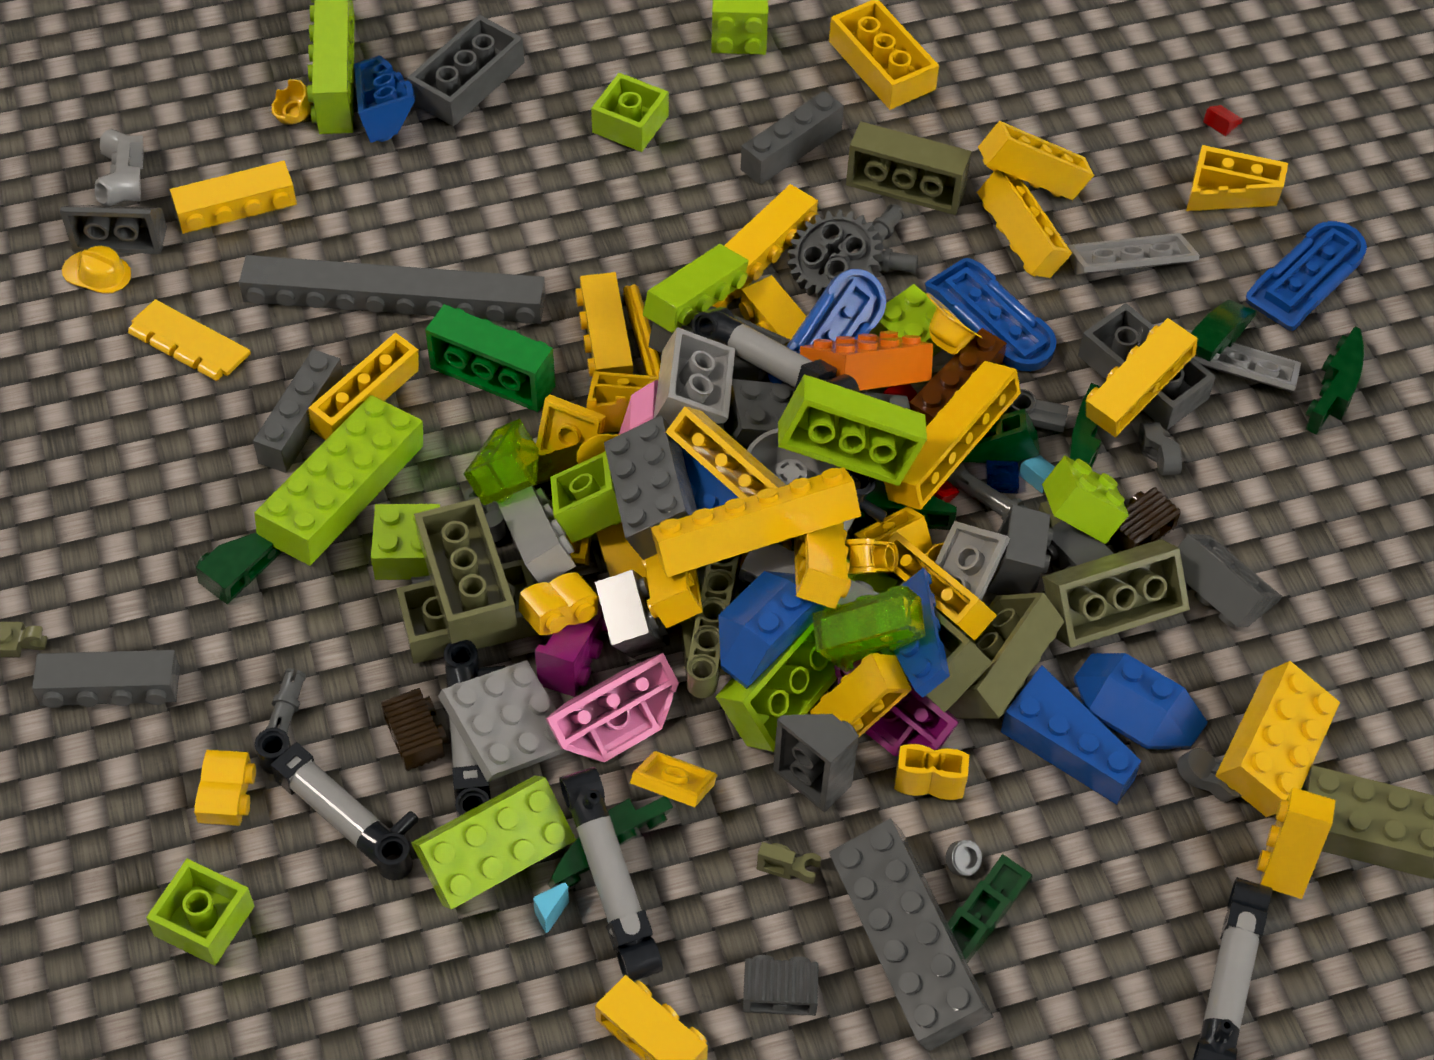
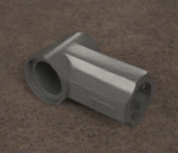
M1020 389L1021 394L1005 412L1007 414L1025 408L1035 427L1063 433L1069 406L1036 399L1032 392Z

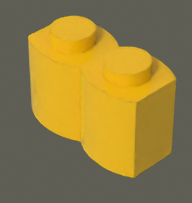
M571 572L560 575L549 583H537L521 591L519 595V612L539 635H550L560 632L567 625H577L590 621L597 615L599 596L578 573Z
M919 744L902 745L899 749L894 789L900 793L912 796L929 793L936 798L944 800L961 799L964 795L968 777L969 754L951 748L934 751L927 746Z
M206 750L194 810L198 823L240 826L242 817L248 816L250 795H247L246 792L248 785L254 784L256 777V764L251 763L248 752Z

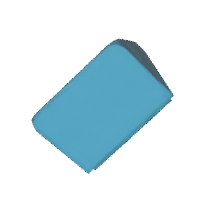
M1039 455L1021 463L1019 476L1043 494L1042 483L1055 466Z
M561 883L533 898L535 915L545 933L550 931L569 903L568 886L566 883Z

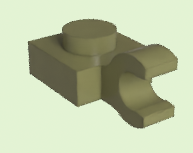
M0 622V657H20L22 649L44 650L48 637L42 635V626L25 627L23 622Z
M762 842L758 852L757 870L788 880L791 879V876H794L805 883L813 884L816 873L807 871L805 867L813 865L820 868L822 858L815 853H807L801 857H796V852L791 851L785 845Z

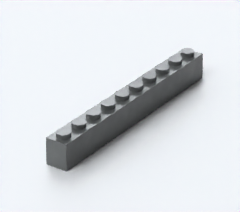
M254 255L245 256L239 280L243 302L255 304H279L283 306H306L371 311L375 313L428 315L433 317L445 304L453 308L462 309L466 313L480 319L521 322L525 324H541L546 297L545 279L542 276Z

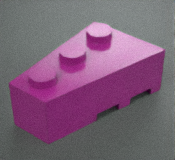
M598 600L597 615L590 621L577 625H567L560 632L547 635L550 636V639L546 646L539 644L535 649L537 678L543 687L576 697L580 686L585 687L591 674L589 666L593 659L597 660L603 647V635L605 632L608 633L600 600Z

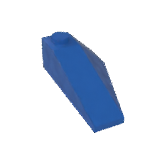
M379 55L354 64L358 114L370 143L387 141L394 135H397L415 102L412 83L408 80L405 81L400 72L396 73L392 65Z

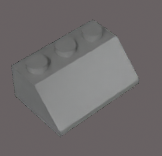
M677 327L662 350L654 418L662 415L667 423L671 425L684 406L703 411L716 424L726 422L729 416L735 348Z

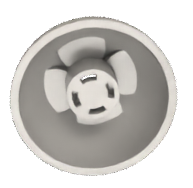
M778 428L767 431L757 437L747 449L749 453L786 485L798 478H811L820 475L830 468H841L779 448Z

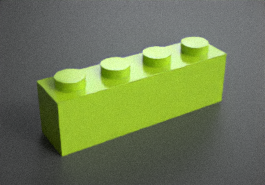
M718 244L647 291L643 316L673 333L677 327L680 328L683 325H688L698 313L707 311L712 305L718 301H723L727 295L736 289H741L748 277L746 270L749 260L722 244Z

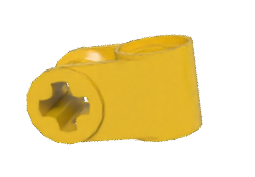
M871 538L846 540L850 556L848 574L893 572L897 569L899 552L895 543L876 541V539Z

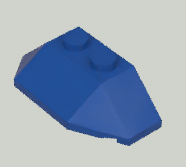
M763 571L718 615L721 669L747 689L828 607L796 597L795 574Z
M1091 653L1074 676L1073 680L1076 687H1078L1083 705L1103 724L1145 749H1173L1180 747L1181 749H1191L1207 726L1208 721L1183 686L1126 653Z

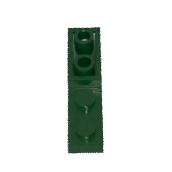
M1356 326L1349 336L1342 335L1335 348V351H1337L1336 355L1329 354L1321 370L1326 373L1321 383L1323 387L1319 393L1321 399L1319 401L1314 399L1305 414L1310 417L1305 430L1317 435L1330 415L1342 420L1360 380L1364 360V344L1361 329Z
M663 796L638 810H635L630 798L611 808L608 812L619 845L637 836L635 831L645 825L651 830L668 820L666 815L673 808L669 798ZM580 837L570 846L557 865L548 882L550 888L561 883H566L568 888L581 881L579 875L590 870Z

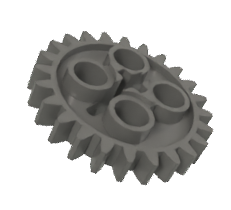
M839 209L836 217H832L831 212L827 211L826 219L823 220L819 215H815V224L806 221L807 230H797L800 240L791 239V244L794 248L788 250V255L791 259L788 261V265L792 270L791 275L794 280H797L799 288H805L809 296L815 292L819 299L828 284L835 277L834 274L836 272L862 269L873 274L872 271H881L879 262L884 260L882 253L884 246L880 240V234L878 230H875L872 222H866L863 215L856 219L853 211H850L847 217H844L842 209ZM838 235L834 239H829L831 236ZM861 248L860 251L851 253L853 250ZM815 258H820L816 262H811Z

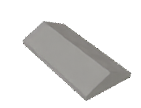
M1181 233L1067 245L1073 253L1069 258L1075 275L1182 264L1199 260V254Z
M1236 343L1231 347L1227 346L1221 354L1217 353L1210 362L1198 356L1193 357L1206 368L1291 393L1295 390L1302 363Z
M954 521L935 563L982 600L1010 538L1003 534ZM945 617V618H946L950 623H952L959 631H961L964 635H966L965 632H963L959 627H957L953 622H951L947 617Z

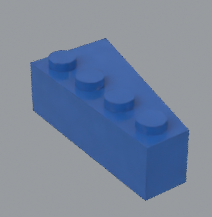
M1041 665L1005 712L1001 733L1117 805L1134 782L1141 760L1043 665Z

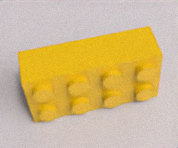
M870 0L831 17L830 44L889 110L936 90L939 65L879 0Z
M1291 661L1265 671L1215 776L1226 783L1232 790L1234 789L1241 794L1244 800L1265 817L1275 815L1281 799L1287 800L1292 787L1302 788L1340 701Z

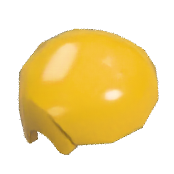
M296 79L288 80L287 88L283 90L277 89L275 100L272 103V114L280 123L285 125L302 122L311 114L313 102H308L307 87L301 80Z

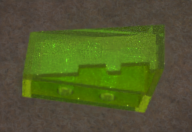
M520 418L494 429L464 472V476L483 505L494 501L502 503L508 500L514 493L533 486L537 482L539 448Z
M893 586L887 592L874 596L862 595L857 597L855 601L837 604L835 609L825 607L824 610L812 613L816 651L844 672L853 669V662L871 653H877V651L888 646L889 650L894 651L926 636L921 597L908 586Z

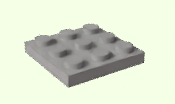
M527 660L444 688L438 695L487 782L568 752L560 748L545 719L557 709Z

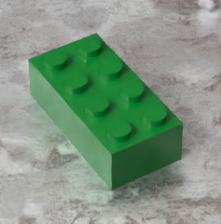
M443 304L425 329L430 368L536 412H539L545 398L555 388L553 347L548 346L542 341H535L521 335L517 331L505 329L487 319H480L466 313L462 309L453 308Z

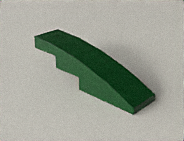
M1230 299L1217 306L1191 332L1192 335L1198 338L1195 356L1210 362L1217 353L1221 354L1227 346L1231 347L1255 317L1256 311Z
M1094 383L1090 384L1081 403L1068 450L1069 458L1074 461L1081 459L1091 468L1097 459L1101 440L1094 438L1099 426L1086 417V398L1092 389L1101 387Z
M1004 854L1001 855L986 878L978 883L963 906H959L948 921V925L967 963L989 937L1032 878L1030 872Z

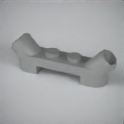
M109 129L100 138V151L104 157L112 160L110 174L101 176L95 181V197L98 202L106 207L123 201H140V169H143L144 161L143 135H126L117 130Z

